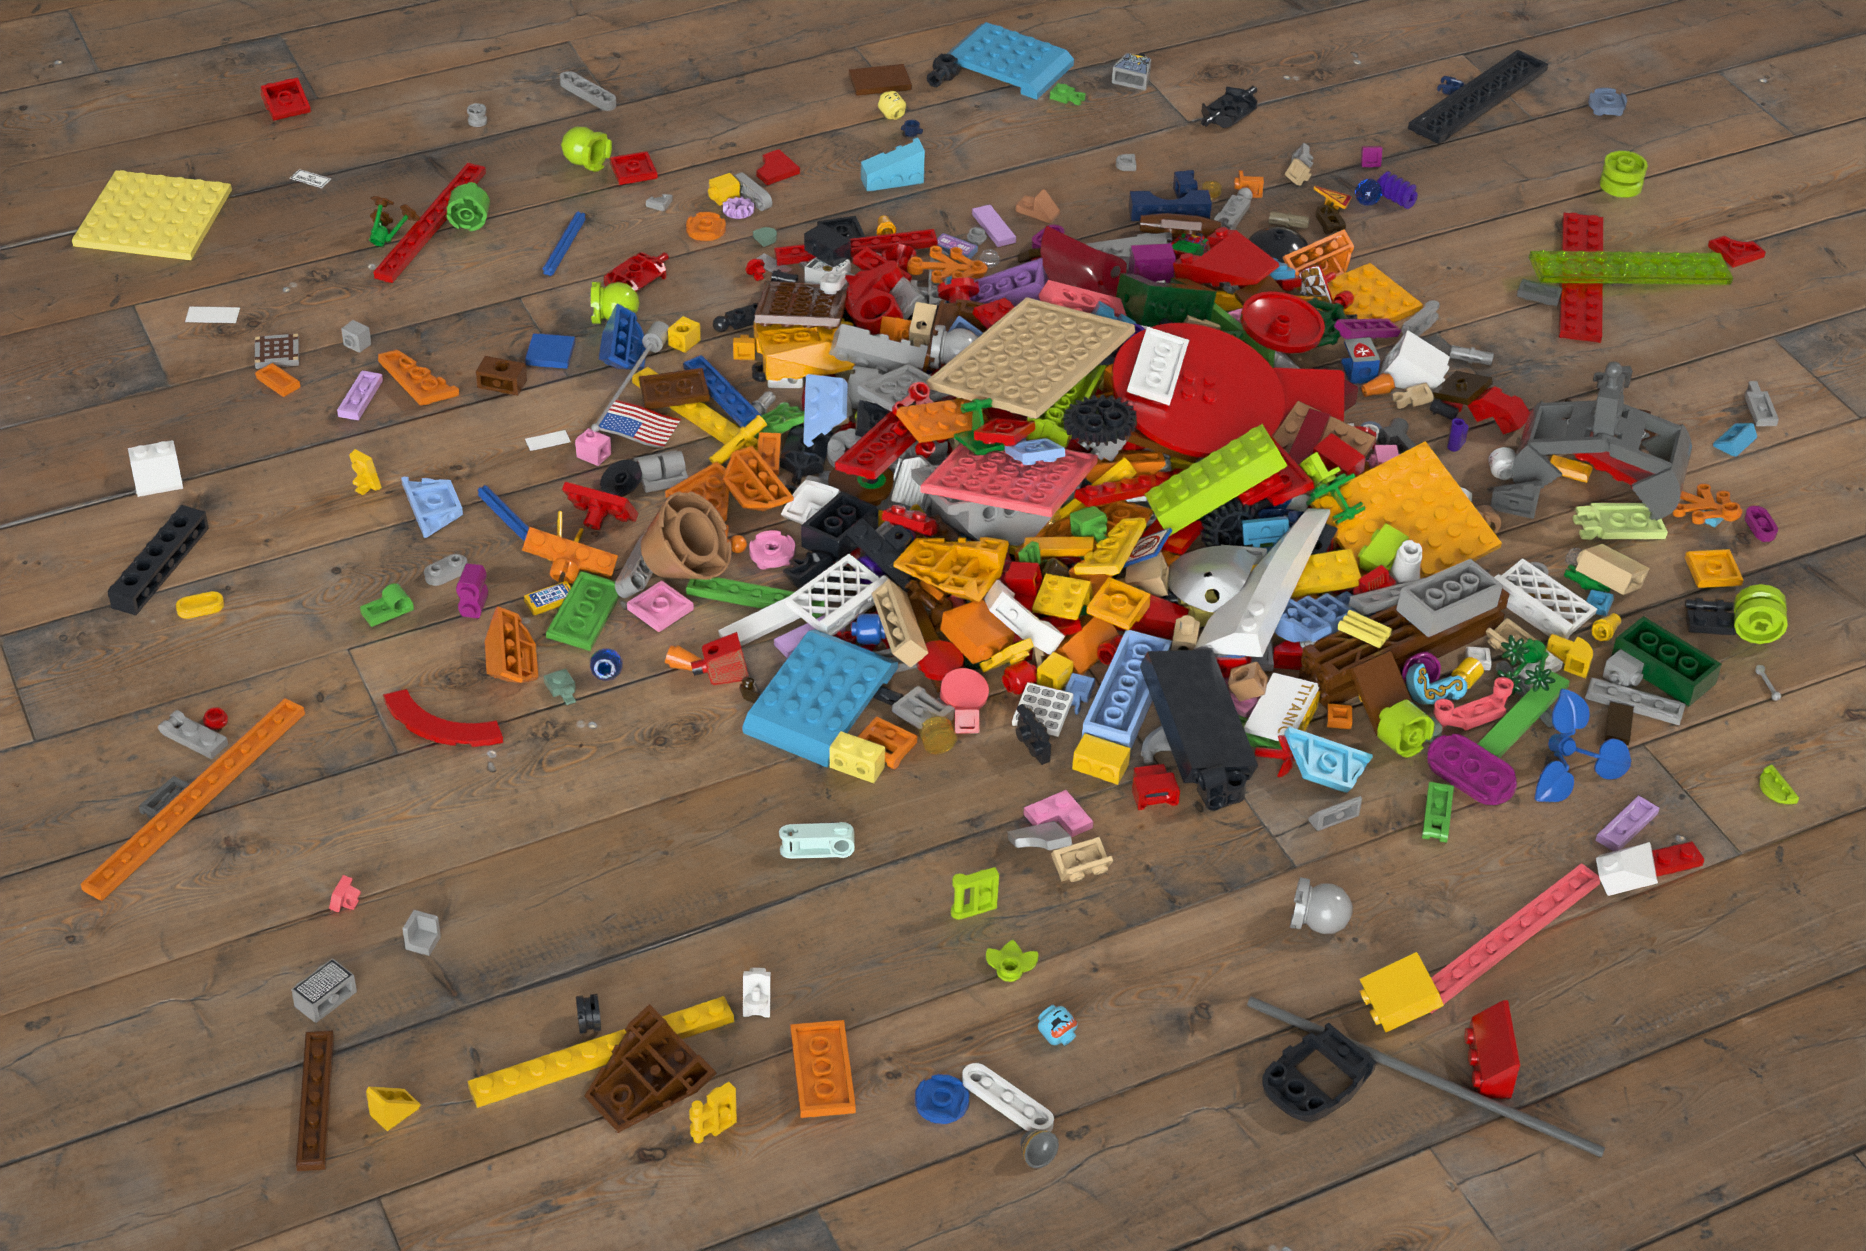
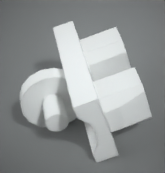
M750 968V971H744L743 1017L752 1015L770 1017L771 972H766L765 968Z

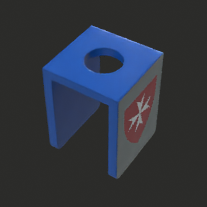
M1370 337L1345 339L1344 344L1350 358L1341 359V364L1349 382L1352 384L1368 383L1377 377L1380 358Z

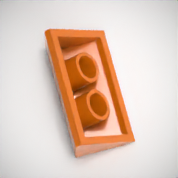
M1092 615L1082 616L1079 619L1082 631L1065 635L1054 651L1073 661L1072 673L1084 675L1099 660L1097 657L1099 645L1119 635L1113 624ZM1044 652L1045 656H1043V659L1046 660L1050 655Z

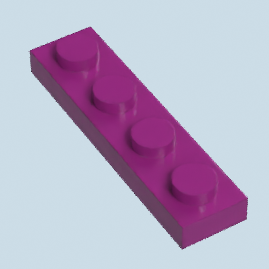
M1388 318L1340 319L1334 325L1345 339L1398 337L1402 331Z

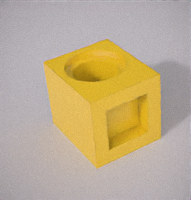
M684 316L668 328V345L684 353L701 340L700 323Z

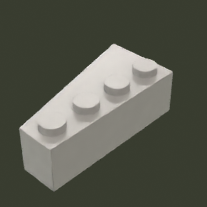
M1166 233L1087 243L1086 245L1122 258L1127 263L1126 274H1128L1131 245L1167 244ZM1115 266L1112 269L1111 276H1118L1121 269L1119 266Z
M841 324L834 333L829 354L835 356L838 360L848 361L856 366L881 369L882 373L886 374L907 364L922 370L928 346L923 344L920 345V348L911 346L910 341L904 339L901 342L890 340L888 335L877 334L873 336L870 335L869 330Z

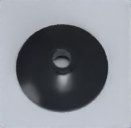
M628 459L613 463L605 470L601 477L600 486L602 491L620 497L630 494L641 482V468L637 462Z

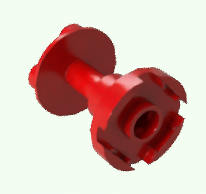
M973 278L951 279V284L945 285L944 281L937 286L938 297L950 303H956L957 299L971 301L970 298L980 292L979 282L976 281L974 283Z

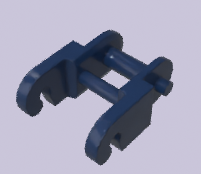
M1443 76L1441 83H1444L1446 80V84H1439L1437 91L1443 88V94L1451 95L1464 86V82L1456 80L1454 77Z

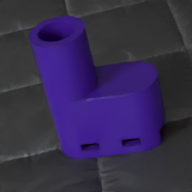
M1455 418L1452 420L1447 448L1450 451H1459L1466 442L1469 426L1463 419Z

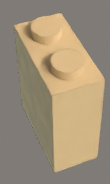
M1604 544L1582 550L1577 558L1578 565L1576 568L1580 573L1622 595L1641 589L1650 569Z

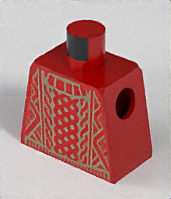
M737 632L704 644L701 647L704 659L690 662L694 676L708 673L710 682L713 685L742 681L744 677H749Z

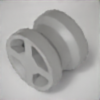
M479 103L469 105L467 107L469 125L473 127L486 125L485 105Z

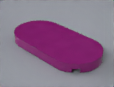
M1452 734V736L1442 735L1433 740L1428 748L1427 760L1430 769L1437 776L1476 801L1485 805H1499L1508 801L1514 795L1517 788V778L1514 769L1508 763L1460 734Z

